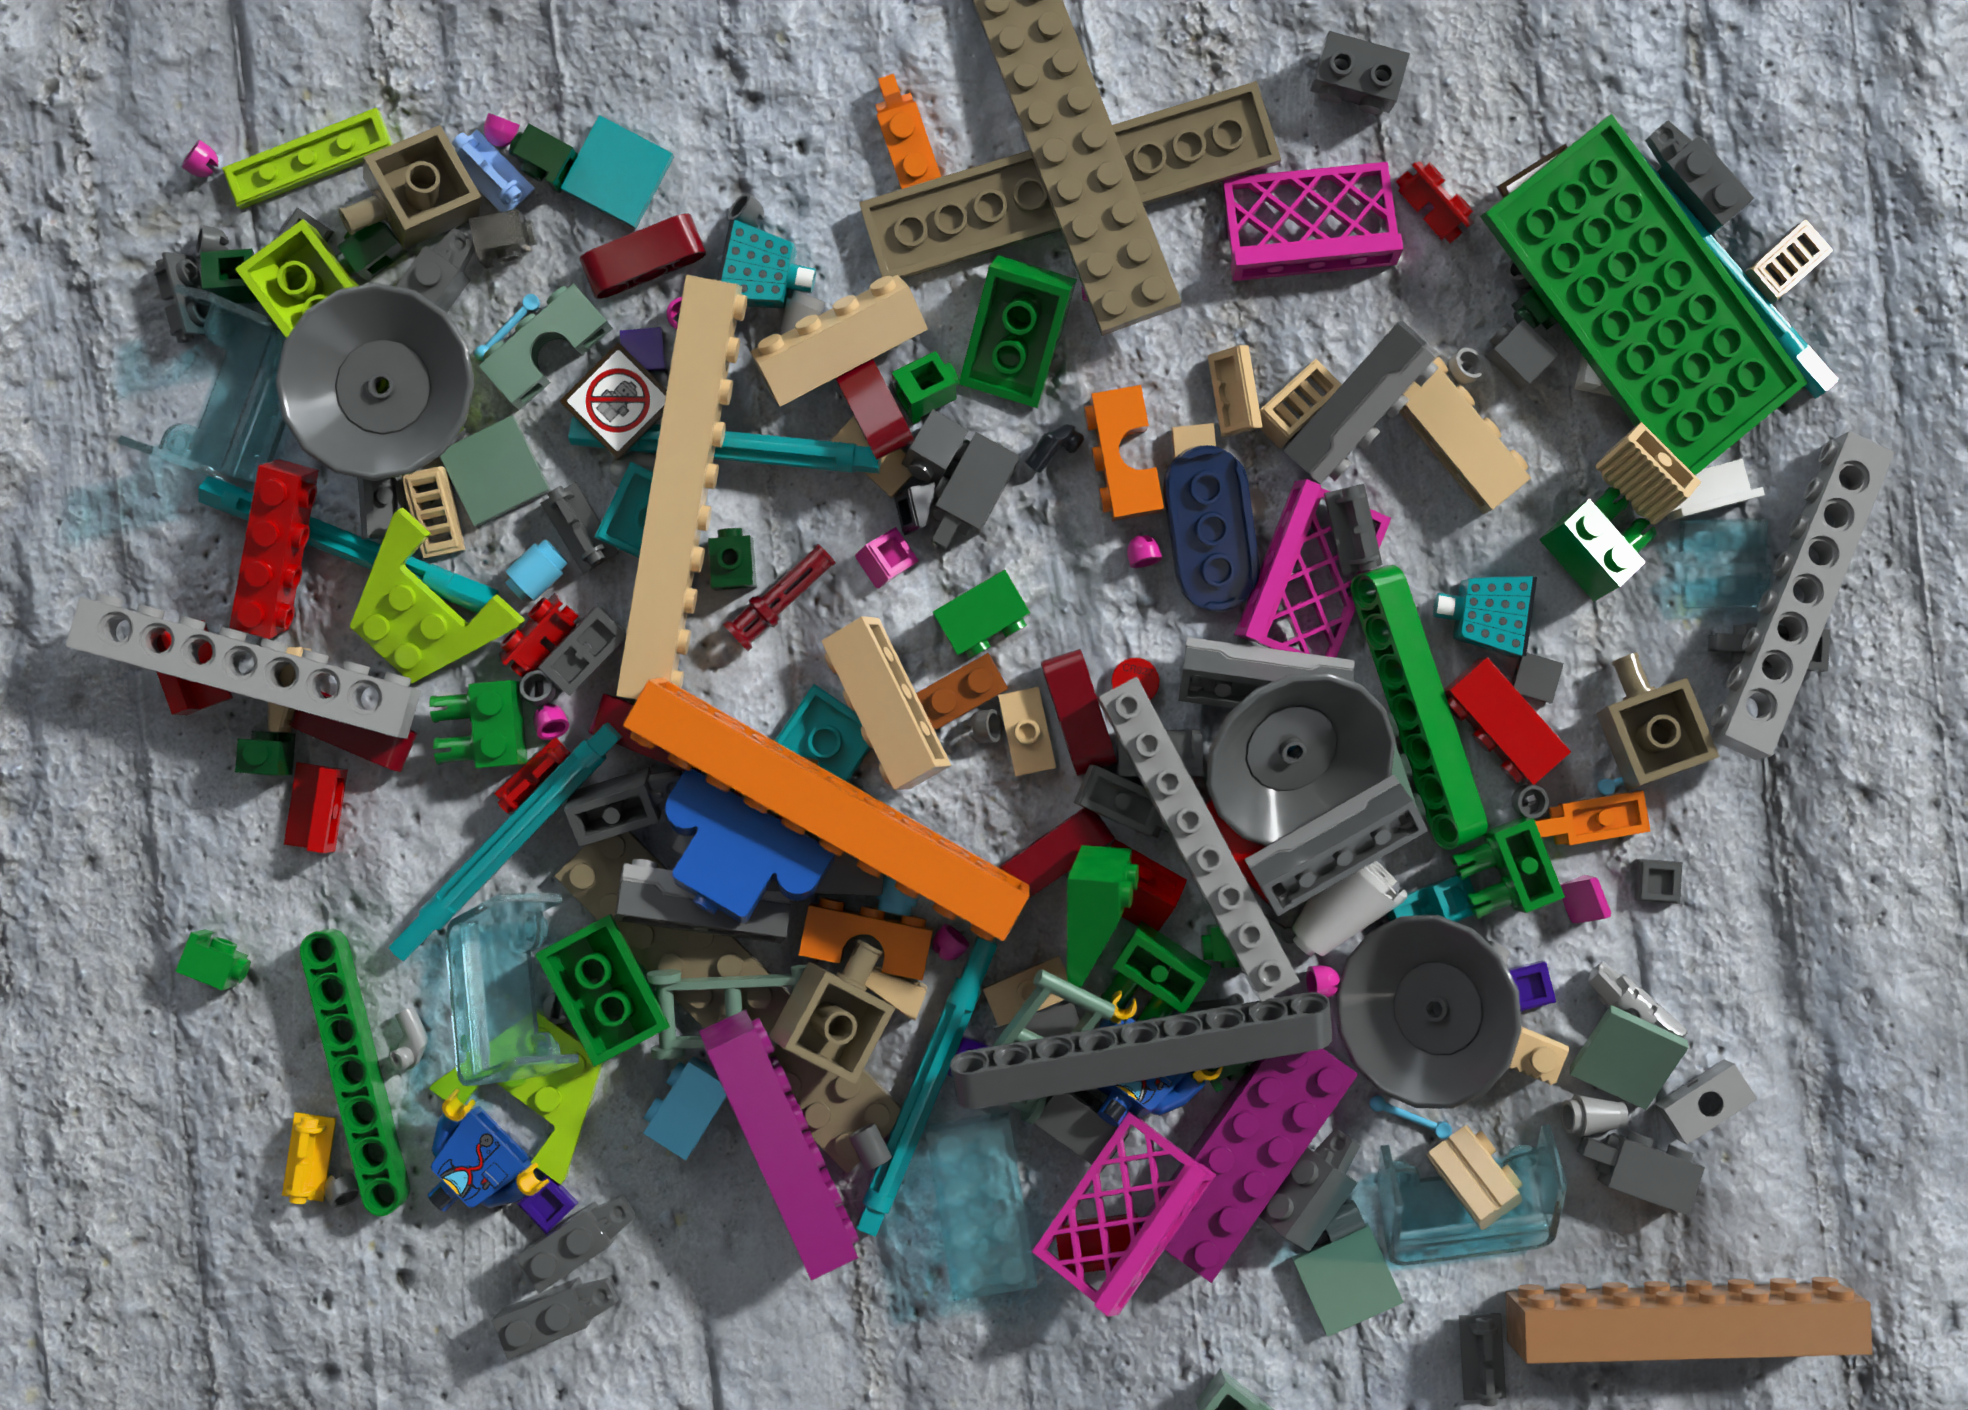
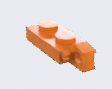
M894 73L878 78L879 88L884 101L875 104L878 113L876 115L900 188L904 189L940 178L941 175L916 101H913L911 92L901 95Z
M1644 790L1560 803L1558 806L1548 808L1549 818L1535 820L1541 838L1553 836L1555 845L1565 844L1570 846L1651 831Z

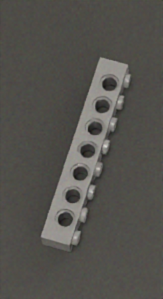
M1851 431L1834 440H1829L1823 447L1818 459L1822 463L1818 476L1809 482L1803 495V499L1807 503L1802 514H1799L1790 526L1788 536L1792 538L1787 551H1784L1779 556L1774 565L1773 574L1777 576L1773 586L1764 593L1758 604L1757 611L1761 615L1757 626L1752 627L1745 636L1742 650L1746 652L1741 664L1735 666L1728 677L1726 687L1730 689L1725 703H1721L1717 707L1711 719V726L1714 727L1711 737L1714 742L1754 760L1773 755L1895 451ZM1839 474H1843L1848 479L1849 490L1841 485ZM1824 511H1828L1833 516L1834 527L1826 523ZM1809 547L1818 553L1819 565L1811 561L1808 553ZM1794 585L1802 589L1804 593L1803 603L1795 598L1793 594ZM1779 622L1784 624L1789 631L1787 641L1782 639L1778 633ZM1763 660L1768 661L1773 667L1774 674L1772 679H1769L1763 673ZM1748 698L1754 700L1758 706L1756 718L1747 711L1746 702Z
M97 593L96 600L79 598L66 647L387 735L408 739L421 690L409 687L411 678L389 672L385 673L384 680L368 676L370 667L349 661H344L343 668L328 665L329 656L305 649L301 657L286 653L287 644L262 638L261 645H255L245 642L247 633L221 627L219 634L204 631L206 622L181 615L178 623L164 620L165 611L141 604L138 605L137 612L122 608L123 599ZM127 620L130 632L124 640L120 641L117 638L116 629L121 621ZM168 631L171 636V645L165 652L161 653L157 647V639L161 633ZM209 642L212 646L213 654L207 663L202 664L198 658V650L201 645ZM250 653L254 659V667L249 674L244 676L239 670V661L242 656ZM291 664L295 669L296 677L291 685L284 687L280 682V672L286 665ZM332 675L337 682V690L333 696L325 698L321 693L320 686L326 677ZM373 686L377 690L379 698L375 707L367 710L362 705L361 696L367 688Z
M1135 677L1098 697L1097 700L1255 996L1263 1002L1299 983L1300 981L1139 679Z

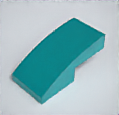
M1456 874L1407 893V899L1388 912L1387 916L1389 921H1392L1401 916L1439 915L1458 922L1473 915L1470 908L1474 906L1468 904L1466 895L1475 891L1469 877L1461 881Z

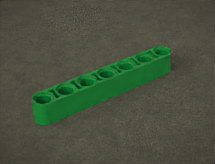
M1386 565L1360 573L1351 582L1352 598L1391 714L1396 721L1399 738L1404 753L1409 760L1412 777L1417 792L1422 799L1431 834L1440 847L1445 850H1452L1484 836L1488 827L1487 817L1403 571L1395 565Z
M324 929L313 932L302 940L300 957L361 1199L368 1212L376 1216H386L394 1212L408 1199L410 1183L349 942L341 931ZM321 938L327 939L332 946V954L328 960L322 958L317 951V944ZM331 979L337 980L342 986L343 993L339 1000L333 999L327 991V985ZM340 1020L347 1021L353 1028V1035L349 1041L343 1039L338 1033L337 1026ZM350 1061L358 1062L363 1069L361 1081L350 1077L348 1073ZM360 1102H366L372 1107L374 1112L372 1121H366L360 1117L358 1113ZM370 1143H376L382 1147L384 1151L383 1162L374 1161L368 1153ZM380 1184H386L392 1188L394 1192L393 1202H386L380 1197L378 1193Z

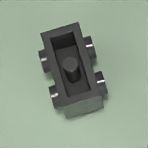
M1329 31L1321 48L1310 91L1318 93V97L1326 102L1338 104L1347 101L1358 104L1360 110L1369 114L1380 115L1383 112L1390 113L1397 102L1410 53Z

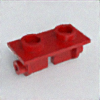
M1420 161L1414 162L1412 166L1417 173L1412 176L1409 171H1406L1396 180V184L1400 187L1398 192L1416 212H1419L1430 202L1434 209L1423 220L1438 235L1441 241L1445 238L1451 244L1463 233L1458 228L1461 223L1467 228L1474 224L1469 217L1473 210L1458 193L1451 197L1441 186L1446 180L1433 164L1429 162L1424 166Z
M555 593L548 600L545 597L540 599L530 610L528 617L531 619L520 631L517 628L513 629L501 642L500 648L502 651L499 653L502 663L506 666L511 660H514L510 667L521 677L527 672L534 671L539 666V663L550 653V650L540 643L544 636L557 646L576 626L574 621L579 615L568 605L560 610L559 607L563 603Z
M557 737L552 739L494 793L499 798L498 805L507 814L513 813L570 755L568 749Z

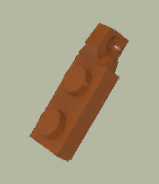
M986 653L916 694L933 729L937 730L1009 688L989 653Z

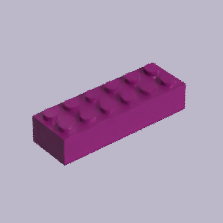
M745 1009L700 1030L699 1033L709 1058L810 1280L812 1281L857 1259L858 1256L852 1244L860 1241L842 1204V1199L827 1168L819 1170L826 1166L810 1130L804 1133L801 1132L809 1128L794 1094L791 1093L787 1096L784 1094L792 1090L777 1056L775 1055L771 1058L767 1056L775 1050L760 1019L757 1018L751 1021Z
M1324 1048L1252 1062L1250 1064L1251 1070L1241 1077L1187 1154L1196 1162L1203 1164L1214 1172L1216 1176L1164 1250L1210 1283L1214 1281L1358 1076V1073ZM1181 1163L1169 1181L1175 1180L1184 1164ZM1164 1187L1162 1189V1197L1164 1196L1169 1187ZM1155 1201L1144 1216H1150L1156 1207ZM1145 1222L1139 1223L1140 1229Z

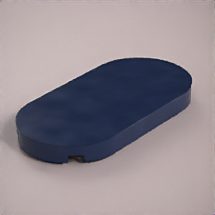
M1212 445L1194 446L1184 450L1174 458L1166 471L1163 482L1175 576L1178 587L1191 603L1208 611L1223 612L1240 606L1247 599L1246 597L1250 595L1252 589L1255 588L1260 575L1248 478L1243 465L1226 450Z

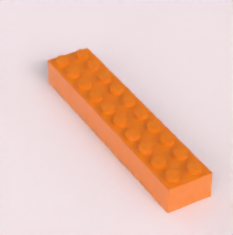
M663 677L647 681L623 724L624 727L632 731L630 738L649 749H653L655 745L670 752L668 760L679 767L689 771L692 767L702 770L708 774L705 779L708 783L725 792H728L730 788L746 795L743 802L759 812L766 813L768 809H771L783 816L781 823L787 828L801 835H804L805 831L808 830L821 838L820 846L835 855L841 856L844 851L859 859L856 865L863 871L878 878L881 873H884L896 880L897 882L894 887L907 896L917 899L918 895L921 894L934 902L932 909L951 920H955L957 915L972 924L970 930L985 940L992 942L994 937H997L1004 941L1030 896V887L1027 883Z

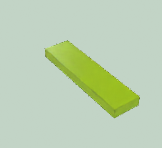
M376 107L225 166L222 170L236 206L242 210L362 163L364 156L391 146L393 143L381 112Z

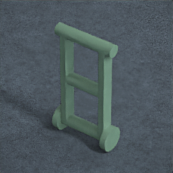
M806 965L792 966L791 974L681 978V971L677 969H660L648 972L647 983L656 985L657 1002L670 1025L668 1029L659 1033V1045L651 1047V1057L659 1060L676 1059L685 1056V1048H705L701 1036L676 1037L673 991L724 989L725 1017L728 1018L742 1011L741 988L792 986L793 992ZM770 1039L772 1045H779Z
M1040 969L1033 981V984L1037 987L993 1046L1044 1038L1025 1029V1026L1050 993L1087 1010L1071 1033L1092 1030L1101 1018L1109 1020L1114 1014L1115 1005ZM1046 1097L1007 1104L1021 1110L1022 1121L1033 1124L1038 1120L1044 1109Z

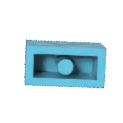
M694 1056L686 1065L679 1061L666 1081L672 1087L664 1101L657 1097L643 1118L649 1122L643 1134L684 1160H687L727 1098L715 1069Z

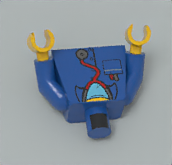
M1122 991L1115 992L1111 998V1003L1115 1005L1114 1014L1109 1020L1103 1019L1098 1028L1136 1022L1131 1018L1136 1013V998L1132 1000L1129 1008L1120 1009L1116 1003L1120 1000ZM1223 1066L1212 1072L1204 1069L1097 1088L1108 1096L1097 1114L1105 1122L1115 1127H1119L1128 1111L1141 1119L1149 1113L1161 1116L1186 1105L1205 1086V1079L1214 1080L1219 1077Z
M456 1088L442 1104L443 1113L437 1123L431 1149L435 1160L430 1168L441 1179L428 1193V1198L439 1210L446 1212L460 1198L471 1209L480 1203L483 1206L492 1208L518 1202L525 1196H532L549 1183V1179L540 1181L533 1172L539 1165L536 1162L531 1164L533 1159L480 1106L470 1111L476 1104L475 1100L471 1099L467 1105L461 1103L457 1097L460 1090Z

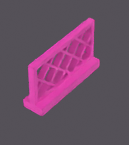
M1388 162L1236 176L1222 182L1232 259L1230 265L1232 281L1397 265L1402 254L1401 233L1398 234ZM1379 175L1381 189L1373 199L1354 186L1361 177ZM1331 180L1343 189L1332 203L1313 190L1320 181ZM1290 184L1301 192L1300 196L1290 207L1272 195L1279 185ZM1249 188L1260 198L1247 211L1234 201L1233 190ZM1348 193L1366 206L1355 220H1352L1336 208ZM1306 197L1325 210L1313 225L1295 212ZM1381 198L1383 202V207L1378 204V201ZM1265 201L1284 214L1272 229L1254 216ZM1370 211H1373L1385 220L1387 232L1371 234L1359 224ZM1236 214L1242 218L1238 224ZM1329 215H1332L1348 227L1341 237L1330 238L1318 229ZM1288 219L1306 231V234L1300 241L1288 242L1277 233ZM1247 223L1265 235L1258 245L1240 247L1238 233ZM1311 236L1316 238L1315 240H1309ZM1270 240L1275 242L1274 244H1268Z
M1308 479L1294 481L1260 567L1259 580L1249 595L1234 633L1235 636L1247 641L1256 642L1270 649L1310 654L1304 639L1324 631L1329 644L1325 656L1337 658L1356 607L1351 590L1348 595L1345 589L1351 586L1353 579L1343 583L1335 561L1339 560L1338 554L1332 556L1324 536L1325 533L1332 531L1331 525L1321 529L1315 514L1320 500H1325L1324 493L1330 492L1321 488L1322 485ZM1370 509L1372 520L1377 523L1375 534L1378 547L1380 548L1391 518ZM1310 526H1312L1314 532L1307 535ZM1317 538L1325 559L1306 567L1300 553L1303 543ZM1296 564L1299 571L1292 573ZM1328 565L1336 586L1317 594L1309 572ZM1358 571V572H1357V575L1360 574V573H1363V572H1367V571H1362V572ZM1301 576L1310 598L1291 606L1285 589L1289 581ZM1338 592L1344 605L1341 616L1328 621L1319 600ZM1281 602L1283 610L1277 612V609ZM1312 603L1321 625L1301 633L1293 611ZM1286 615L1294 637L1283 642L1267 637L1273 620ZM1337 624L1334 633H1332L1330 627ZM1297 642L1300 650L1290 647L1289 645Z
M1128 1112L1032 1252L1095 1302L1094 1306L1106 1316L1119 1315L1216 1174L1203 1164L1196 1162L1135 1114ZM1134 1126L1145 1135L1147 1153L1126 1156L1124 1138ZM1154 1142L1164 1150L1155 1152ZM1118 1150L1119 1158L1110 1159L1114 1152ZM1172 1155L1184 1164L1175 1180L1159 1181L1156 1157ZM1149 1159L1152 1184L1131 1187L1127 1162ZM1119 1163L1123 1188L1102 1191L1099 1174L1106 1165ZM1093 1184L1094 1193L1086 1194ZM1169 1187L1162 1197L1161 1188ZM1153 1189L1155 1209L1150 1216L1135 1218L1132 1192ZM1124 1194L1128 1219L1106 1222L1103 1197ZM1095 1198L1099 1223L1078 1227L1076 1207L1081 1200ZM1069 1219L1070 1228L1062 1229ZM1145 1222L1137 1233L1136 1223ZM1128 1224L1131 1243L1125 1251L1111 1253L1107 1227ZM1100 1229L1103 1254L1082 1257L1079 1232ZM1071 1233L1074 1259L1060 1261L1047 1249L1057 1235ZM1120 1257L1113 1268L1112 1258ZM1104 1259L1106 1279L1097 1291L1085 1281L1083 1262ZM1075 1264L1076 1273L1066 1265Z

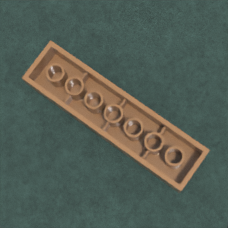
M1813 1277L1811 1279L1812 1283L1796 1284V1280L1790 1278L1770 1279V1284L1754 1285V1281L1747 1279H1730L1727 1286H1712L1711 1282L1705 1280L1686 1281V1287H1670V1284L1667 1282L1648 1281L1644 1283V1288H1628V1285L1625 1283L1607 1282L1602 1284V1289H1586V1286L1583 1284L1566 1283L1560 1285V1290H1544V1287L1540 1285L1525 1284L1518 1286V1291H1505L1507 1342L1527 1364L1872 1355L1871 1302L1854 1293L1853 1288L1838 1283V1279L1832 1277Z

